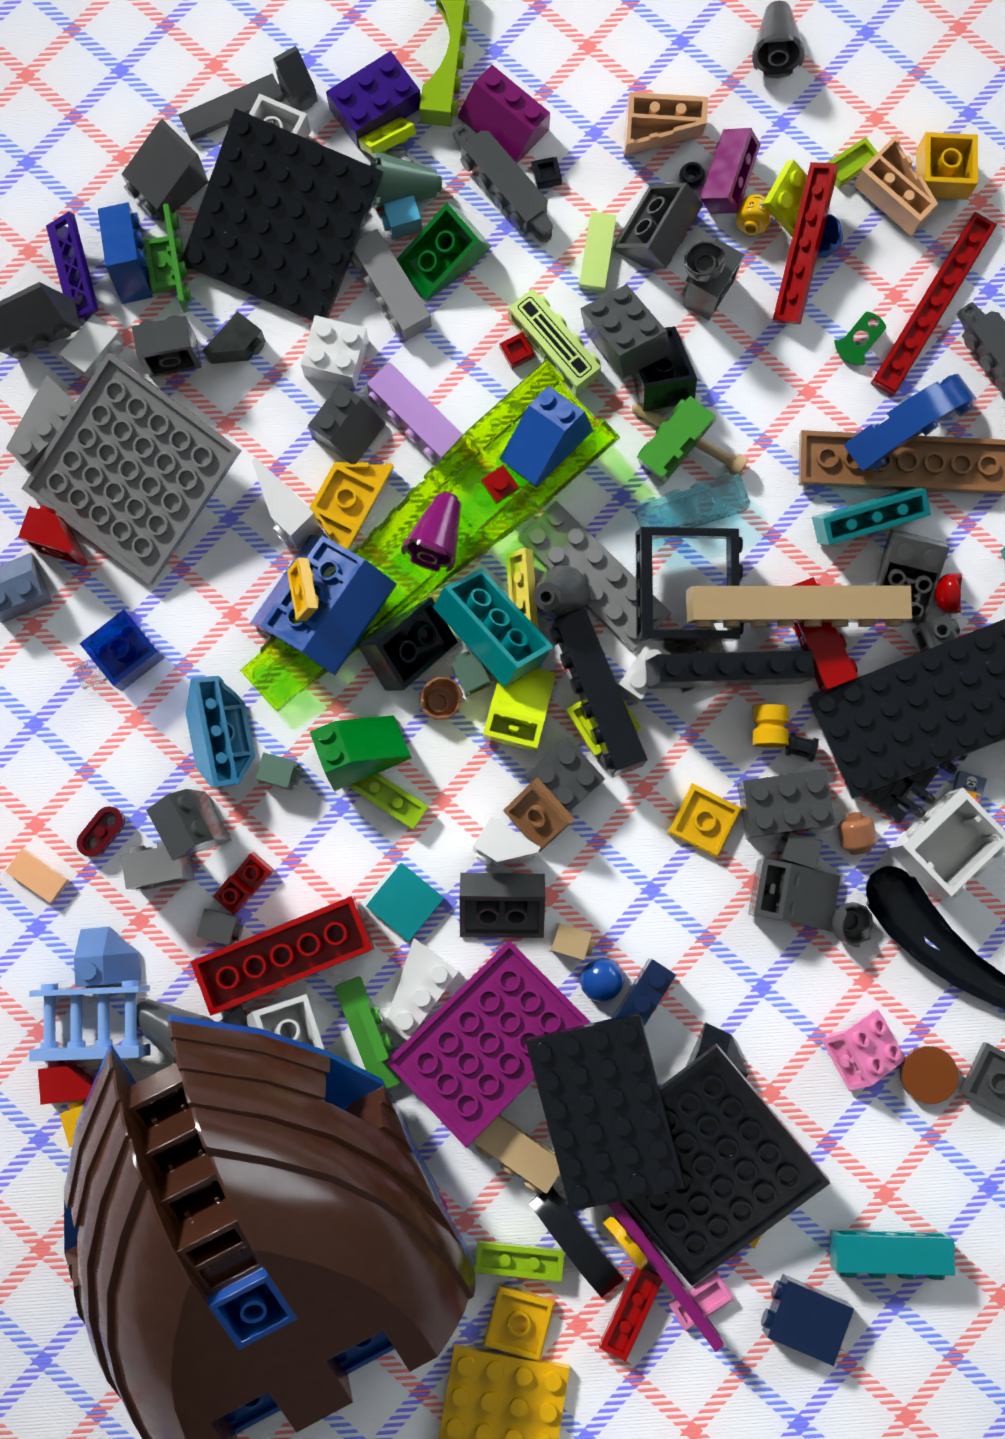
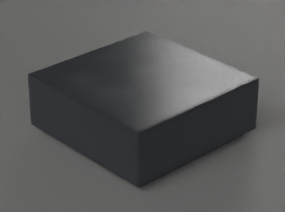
M557 156L531 161L534 181L538 189L562 185Z

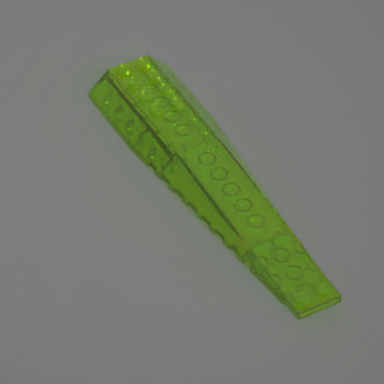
M547 359L471 426L442 456V459L436 466L432 467L424 475L419 484L406 494L401 503L387 514L388 516L383 522L368 534L369 536L365 541L352 551L380 570L397 585L350 655L359 649L358 645L375 630L419 604L537 514L620 439V436L603 418L597 420L565 386V378ZM549 386L584 410L594 431L535 488L502 463L499 458L528 405ZM504 465L519 486V489L496 504L481 484V479ZM443 492H450L456 495L461 502L456 560L453 569L446 572L447 567H440L439 572L431 571L409 561L411 556L407 552L403 555L401 547L434 497ZM294 615V617H293V623L295 624V623L301 622V621H296V617H295V615ZM272 636L260 648V653L240 670L277 712L297 694L302 693L328 673V671L313 663L306 655L275 636Z

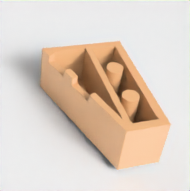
M629 92L626 109L624 156L702 136L707 123L708 97Z

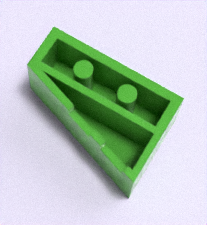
M691 396L686 401L682 399L673 410L674 415L668 422L665 420L659 426L654 438L643 446L637 456L639 464L664 484L716 421V416Z

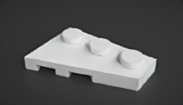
M413 938L385 1023L406 1040L414 1034L459 972L416 938Z

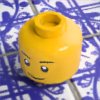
M749 195L741 201L736 215V225L745 234H762L770 224L772 214L763 205L766 199L763 195Z

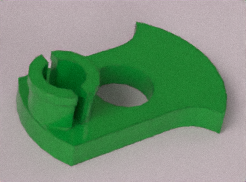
M866 311L844 338L834 339L835 349L838 355L847 363L865 365L864 357L887 327L878 315ZM875 321L878 326L871 328L868 322ZM859 331H864L869 336L868 343L862 346L857 345L853 340V336Z

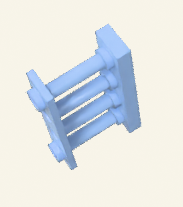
M139 980L122 981V986L59 989V983L41 984V990L29 991V997L44 996V1041L40 1043V1048L29 1050V1061L104 1059L110 1045L114 1047L120 1058H140L151 1055L150 1043L140 1044V1038H137V992L150 991V985L139 986ZM109 993H125V1039H122V1044L113 1045V1040L110 1039ZM97 994L98 1040H95V1045L85 1046V1040H82V995ZM70 995V1041L67 1042V1046L58 1047V1041H55L56 996Z

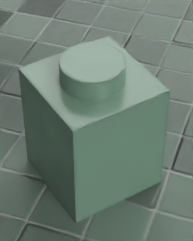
M467 651L454 658L455 662L451 663V667L465 697L490 686L487 673L481 661L474 653L470 654Z
M263 752L255 779L265 784L292 790L293 784L297 785L300 780L301 769L298 768L299 763L295 760Z

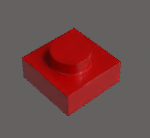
M504 465L481 479V484L496 504L519 489V486Z

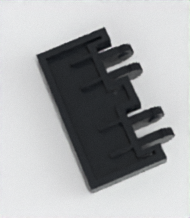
M968 755L957 759L964 761ZM950 761L939 765L940 768L952 775L958 770ZM934 767L861 797L897 824L901 823L908 814L898 807V804L915 816L923 818L926 814L924 809L910 800L907 795L911 791L925 803L933 804L936 799L925 788L939 769Z

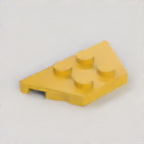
M334 462L309 507L314 512L318 523L333 542L348 550L351 549L393 472L394 464L369 465V462H358L356 464Z

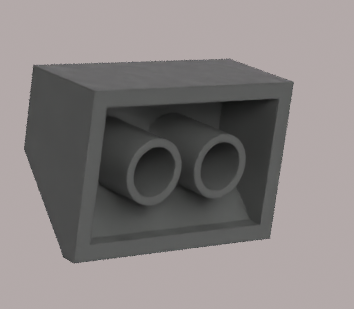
M687 183L649 185L612 248L615 252L647 269H666L679 245L683 242L690 226L696 220L703 203Z
M41 282L33 284L0 301V352L15 359L25 358L29 353L37 349L46 348L50 343L58 339L71 336V333L81 329L74 299Z
M460 873V937L544 938L545 874Z

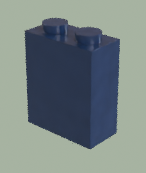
M782 1274L780 1281L776 1280L771 1292L773 1301L770 1309L766 1308L762 1315V1331L771 1340L834 1366L854 1308L846 1300Z

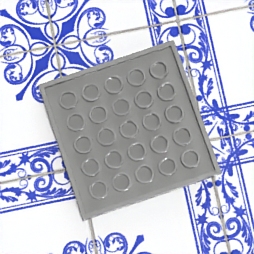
M108 352L21 489L42 505L55 510L56 515L62 517L63 521L148 585H153L242 450L115 355Z

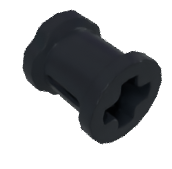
M791 732L789 734V746L785 748V755L790 756L793 754L813 762L817 753L819 739L813 738L811 740L796 736V733Z

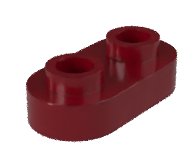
M111 806L100 809L77 838L79 852L88 857L102 855L124 828L125 816L123 812ZM114 816L116 820L113 826H109L107 823L108 818ZM93 838H96L98 844L95 848L92 849L90 847V841Z

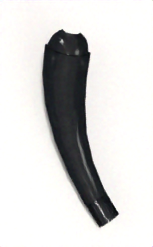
M885 866L873 872L866 882L865 889L868 899L866 905L887 934L917 962L955 987L1005 1010V974L978 956L949 926L930 901L916 877L910 876L903 869L894 866ZM925 938L928 939V940H929L933 945H935L938 949H936V948L932 947L931 945L927 944L926 941H925Z

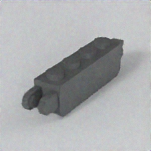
M466 124L453 132V138L461 150L460 161L463 167L468 172H473L477 177L476 179L480 187L484 191L488 190L496 206L500 210L504 209L507 212L511 223L516 229L520 228L525 235L531 232L536 239L538 238L540 243L549 242L552 237L553 223L549 221L547 216V198L489 131L481 130L476 133Z
M971 302L957 313L965 329L962 338L966 347L973 351L980 360L981 367L989 372L995 380L998 390L1005 394V320L999 312L991 311L985 315Z

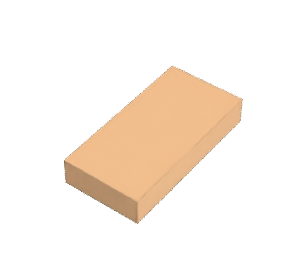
M23 848L5 871L49 903H54L69 882V879Z

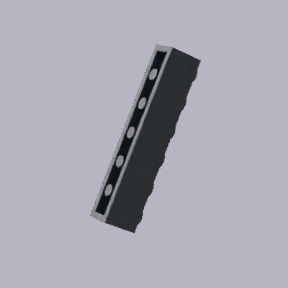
M586 608L555 618L550 634L554 644H559L562 651L560 659L564 669H569L572 679H570L572 690L575 695L579 694L582 704H580L582 715L585 720L589 719L593 728L590 730L595 745H600L603 753L601 761L606 771L610 770L612 777L643 767L648 760Z
M812 651L657 654L645 661L648 689L801 684L815 678Z

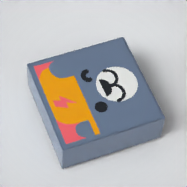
M961 770L957 771L952 791L963 787L980 804L987 778Z

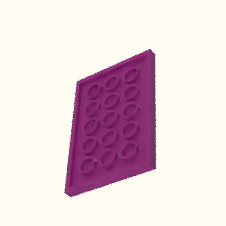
M509 940L386 1063L467 1148L535 1079L526 1039L586 1025L590 1021Z

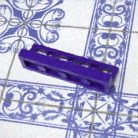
M68 211L46 225L62 292L74 299L80 326H83L91 315L99 311L75 214Z

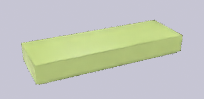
M591 211L579 288L605 292L617 215Z

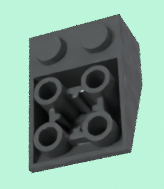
M890 529L882 554L876 586H911L912 619L906 622L915 624L925 623L949 547L944 541Z
M766 858L758 859L748 915L832 931V918L835 913L841 876Z

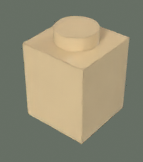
M558 923L550 950L585 960L586 955L591 956L595 940L591 939V932Z

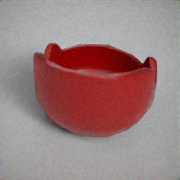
M961 573L943 575L935 589L934 599L936 605L946 614L961 613Z

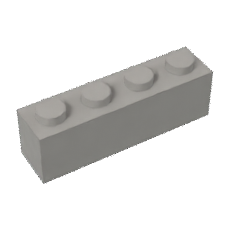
M378 229L359 238L350 261L356 271L359 269L364 275L362 279L368 291L375 292L378 297L375 300L381 312H387L391 318L389 324L396 335L400 333L403 340L406 341L430 328L432 322L429 311Z

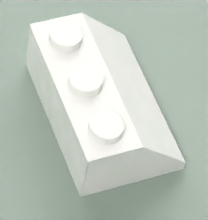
M490 817L472 846L475 852V859L490 867L491 863L499 866L533 858L541 848L493 817Z

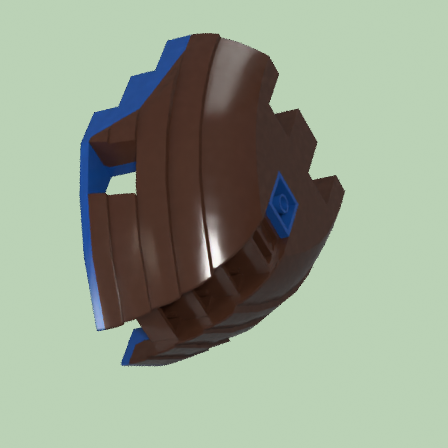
M168 1015L169 1035L173 1043L176 1063L139 1082H136L112 1045L108 1047L76 1123L64 1187V1254L70 1278L73 1281L77 1313L86 1326L94 1355L107 1382L122 1400L129 1418L142 1439H237V1433L280 1410L297 1433L353 1403L348 1377L349 1373L394 1349L409 1372L439 1356L458 1326L465 1312L468 1300L474 1297V1267L467 1245L443 1205L436 1181L412 1141L407 1121L383 1079L327 1050L261 1028L176 1015Z

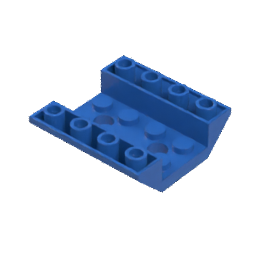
M310 535L250 624L270 637L275 636L306 655L316 665L336 675L397 584L368 561L325 536ZM298 557L308 558L310 569L314 574L313 585L315 594L319 599L318 609L307 621L294 624L293 617L295 612L287 570ZM336 567L333 576L324 577V572L327 568Z

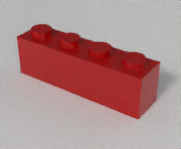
M812 577L792 586H821V584L816 583L815 578ZM794 623L795 627L792 628L802 651H812L814 679L820 692H825L858 678L856 674L858 672L857 665L853 658H849L845 649L847 647L846 640L842 633H838L835 627H831V623H822L821 627L806 628L804 623Z

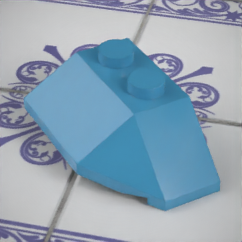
M220 676L194 677L190 681L186 718L195 766L211 788L238 785L255 758L245 702L224 683Z

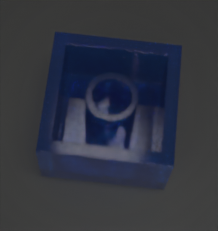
M125 609L80 643L110 683L121 692L165 658L136 620Z

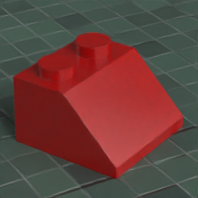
M29 506L18 538L35 552L87 567L88 561L72 529L64 523L63 518L57 516L56 511L49 507L40 506L37 509Z

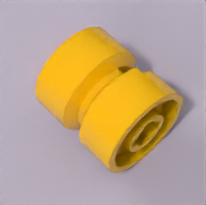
M762 704L752 707V720L754 724L758 725V727L752 730V746L764 748L789 746V730L783 727L789 719L788 706Z

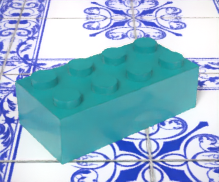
M482 568L445 586L433 606L435 611L504 688L539 668L554 648Z

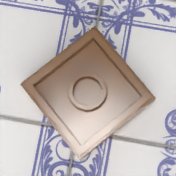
M538 777L503 810L528 840L541 847L539 852L575 820Z

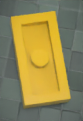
M298 557L287 570L296 621H307L318 609L319 599L315 594L313 585L314 574L310 569L309 559Z

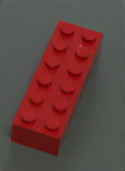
M350 896L192 960L190 963L209 1014L212 1016L375 950L356 898Z

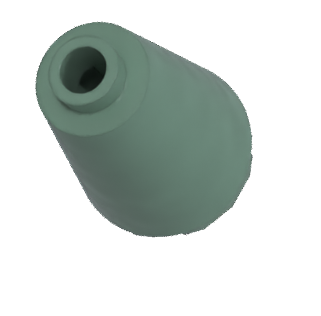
M373 152L372 157L377 159L376 163H371L370 166L382 170L384 173L375 194V201L372 202V208L384 207V203L414 195L415 201L435 198L437 192H441L442 177L437 174V170L381 152Z

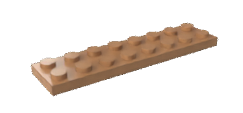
M801 430L799 434V485L894 490L923 488L926 491L1005 495V440L917 436L885 458L887 462L873 472L872 469L862 471L844 447V444L858 433Z

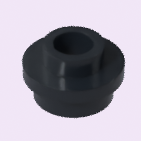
M689 162L680 169V183H687L691 189L698 188L703 184L705 172L699 163ZM688 175H694L696 178L691 179Z

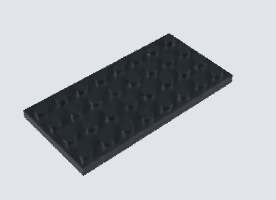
M1005 619L860 676L825 692L823 691L808 697L807 700L851 800L1005 740Z

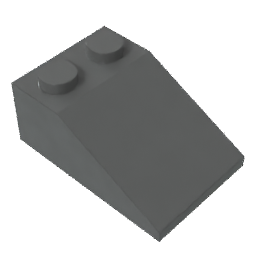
M184 789L169 793L146 810L172 861L231 841L227 830L205 791Z

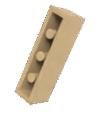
M499 1115L473 1141V1143L478 1145L476 1150L489 1160L492 1156L502 1162L500 1167L512 1176H515L517 1173L525 1178L524 1184L536 1193L542 1190L547 1194L560 1174L555 1153L502 1115Z

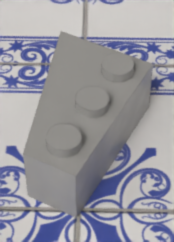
M48 375L45 376L6 447L30 473L76 403Z

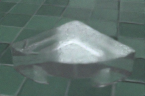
M77 661L72 663L81 688L84 690L110 679L101 667L92 662Z

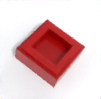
M523 332L499 343V348L511 369L535 358V353Z

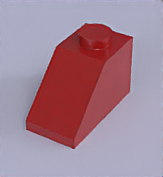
M65 1060L47 1061L48 1067L38 1069L40 1105L87 1099L95 1080L77 1064H66Z

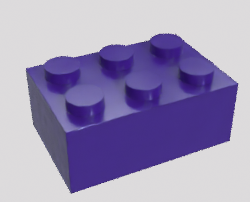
M392 51L384 54L326 91L329 110L357 148H360L359 138L399 117L407 118L420 109V89Z

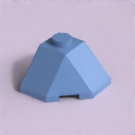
M111 927L81 929L74 955L75 987L115 984L127 980L141 981L140 952L122 939Z

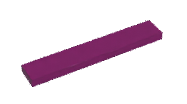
M621 1201L607 1204L713 1350L717 1352L724 1346L722 1336L636 1219Z

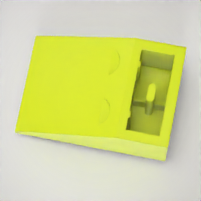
M537 668L505 688L497 681L483 732V739L537 752L557 673Z

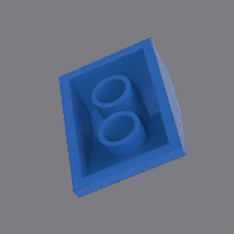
M547 386L528 405L499 459L537 488L594 430L584 410Z

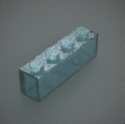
M726 473L717 477L714 482L706 484V481H700L691 485V489L681 491L680 489H675L667 492L665 497L655 499V497L643 499L636 507L635 516L639 527L694 528L745 512L751 503L740 473L733 476L731 473Z

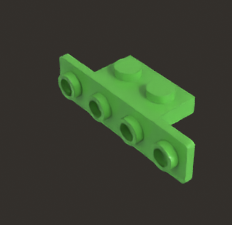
M163 204L168 236L144 240L151 288L153 293L177 290L179 304L185 313L189 312L188 303L192 302L189 286L184 284V278H187L188 274L185 262L180 260V254L184 253L181 237L176 236L175 229H180L177 213L171 212L169 204Z
M357 976L334 987L366 1071L383 1079L387 1088L400 1084L401 1078L386 1063L392 1056L390 1053L393 1050L392 1042L388 1033L383 1035L380 1023L383 1022L377 1006H372L362 978Z

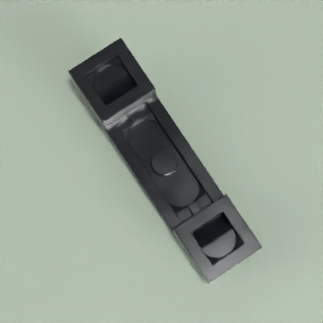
M553 1185L547 1194L542 1191L529 1202L547 1230L601 1298L624 1280L607 1255L602 1252L572 1211L570 1212L569 1206Z

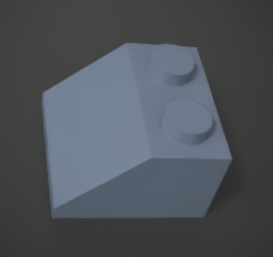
M28 553L0 565V623L9 621L52 602L33 553Z

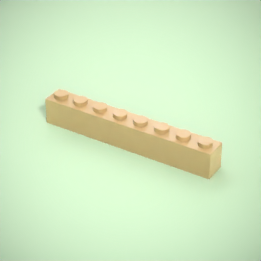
M692 586L686 590L687 623H696V628H711L713 623H723V628L740 627V623H750L751 628L767 627V623H777L778 628L795 627L794 623H804L806 628L821 627L822 623H831V627L835 628L848 627V623H858V627H874L875 623H885V627H900L902 622L912 619L911 586Z

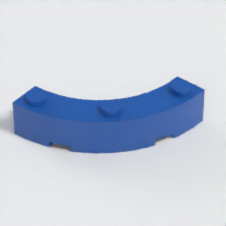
M959 374L950 375L942 380L940 384L938 381L887 412L886 414L889 417L881 424H870L845 443L844 447L862 471L872 469L874 472L887 462L885 459L887 456L921 433L924 436L930 434L939 426L938 423L957 414L961 417L973 408L971 403L977 398Z

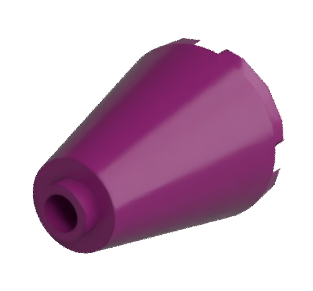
M443 492L434 497L402 544V554L405 555L407 552L411 556L409 561L431 571L439 572L440 567H447L446 572L453 569L456 560L461 502L456 495L450 492Z

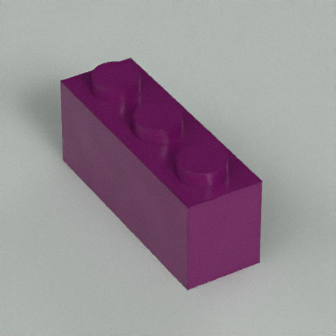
M752 128L723 129L720 140L716 145L712 164L709 166L705 185L701 190L700 199L710 214L738 213L761 145Z

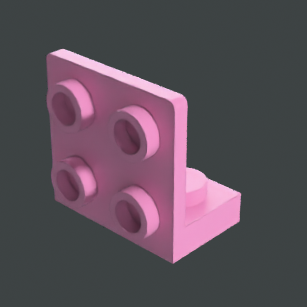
M878 1009L871 1011L848 1029L828 1034L821 1039L849 1091L874 1085L904 1062L905 1059Z

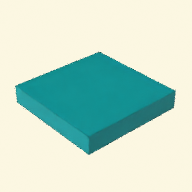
M400 863L366 907L410 942L444 900V897L403 863Z

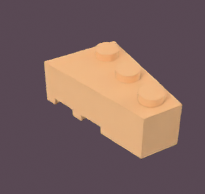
M896 134L861 169L854 187L912 236L930 218L938 202L923 177H919L912 166L913 161L911 157L905 155L899 145L900 139Z

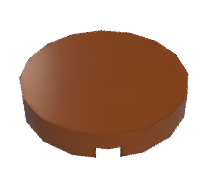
M919 1046L912 1049L905 1057L904 1062L901 1063L900 1081L904 1090L912 1098L925 1104H938L947 1100L955 1092L958 1084V1068L954 1059L946 1051L935 1046Z

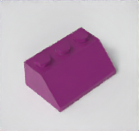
M493 65L474 82L458 113V118L474 132L478 133L481 130L489 131L516 163L549 131L550 112Z

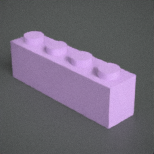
M389 362L366 383L369 392L367 396L370 401L377 407L381 405L387 411L386 415L389 420L396 426L400 424L406 430L404 433L408 439L414 444L418 442L424 448V454L432 462L437 461L443 466L465 445V436L392 363Z

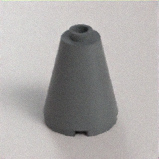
M779 0L770 3L766 7L753 49L752 62L756 70L758 68L763 71L764 76L781 78L791 75L793 69L798 65L800 68L805 58V49L790 5L785 1Z
M567 565L555 566L548 569L540 577L534 592V601L545 614L555 619L585 609L589 601L590 590L585 576L576 568Z
M151 999L139 1002L137 1004V1028L172 1064L176 1063L173 1043L169 1035L168 1015L213 1021V1019Z

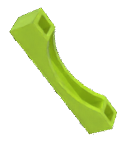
M436 0V8L444 18L450 39L446 55L440 67L422 86L419 109L421 124L451 127L453 116L457 117L459 101L455 100V94L461 91L462 77L458 76V71L464 68L465 53L461 52V47L467 44L468 30L464 29V24L470 21L471 7L467 5L468 0Z

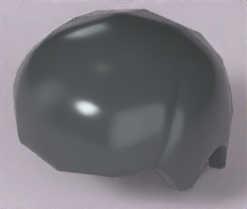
M702 240L695 243L684 255L686 272L696 282L708 283L716 280L725 268L726 258L724 250L713 241Z
M850 902L836 910L832 918V931L839 941L858 948L860 943L870 940L873 916L866 906Z

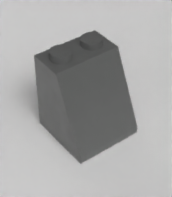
M163 119L157 123L122 172V177L126 183L124 188L134 200L138 197L143 202L141 205L151 217L156 215L162 222L165 221L163 204H169L171 212L174 213L209 182L199 155Z

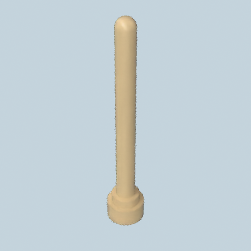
M635 403L632 406L633 413L658 427L665 420L668 422V419L652 410L643 411L639 403ZM702 438L695 445L697 449L726 464L725 467L729 469V473L736 477L740 476L749 458L740 453L738 455L734 453L731 455Z

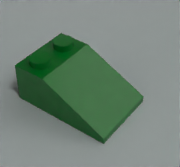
M446 202L396 260L410 282L426 300H429L475 266L492 246L460 209Z
M394 715L338 720L310 731L324 773L334 791L412 759Z

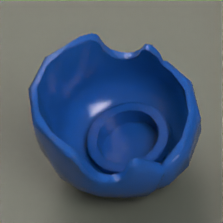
M827 214L817 258L831 256L838 251L842 244L843 233L840 221L832 214Z
M605 957L588 963L583 968L580 976L581 990L589 999L599 1003L614 999L621 992L625 982L623 969L616 961Z

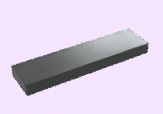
M273 73L178 114L190 141L228 125L235 108L249 114L259 93L278 102L283 101V93Z

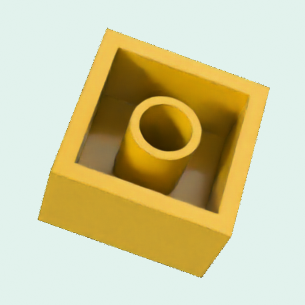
M925 132L916 148V173L919 177H923L935 198L968 200L978 184L977 134Z

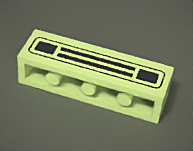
M532 289L508 307L509 321L520 333H524L529 344L574 396L599 378L601 371L600 360L594 353H589L583 347L584 343L579 335L570 332L564 318L558 313L555 314L550 309V304L544 295H538Z

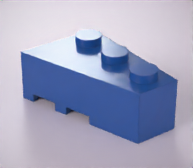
M129 202L99 208L98 217L105 266L121 303L126 304L153 298L146 268L148 266L147 260L142 250L145 247L141 232L138 231V229L142 228L138 213L132 212Z

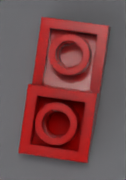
M252 852L236 872L227 878L213 898L235 915L275 869L255 852Z

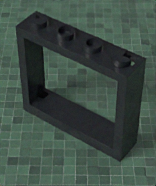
M640 527L635 532L636 641L733 642L740 639V635L744 631V623H740V627L727 628V630H654L652 538L726 539L727 586H740V580L743 578V565L739 564V553L742 552L743 539L739 537V529Z

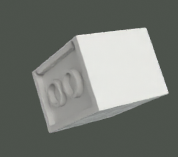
M962 787L944 793L926 811L923 818H918L887 850L912 876L916 877L917 881L933 898L957 897L968 887L966 882L972 876L976 878L987 869L986 863L992 857L997 858L1005 852V830Z

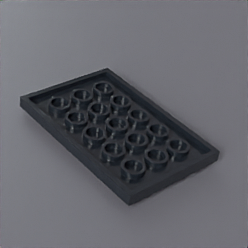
M640 1012L526 1039L529 1057L570 1212L685 1188L684 1177Z

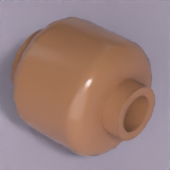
M862 812L846 814V819L840 821L837 825L841 847L849 851L851 855L870 852L872 850L871 847L877 843L874 821L870 817L862 816Z

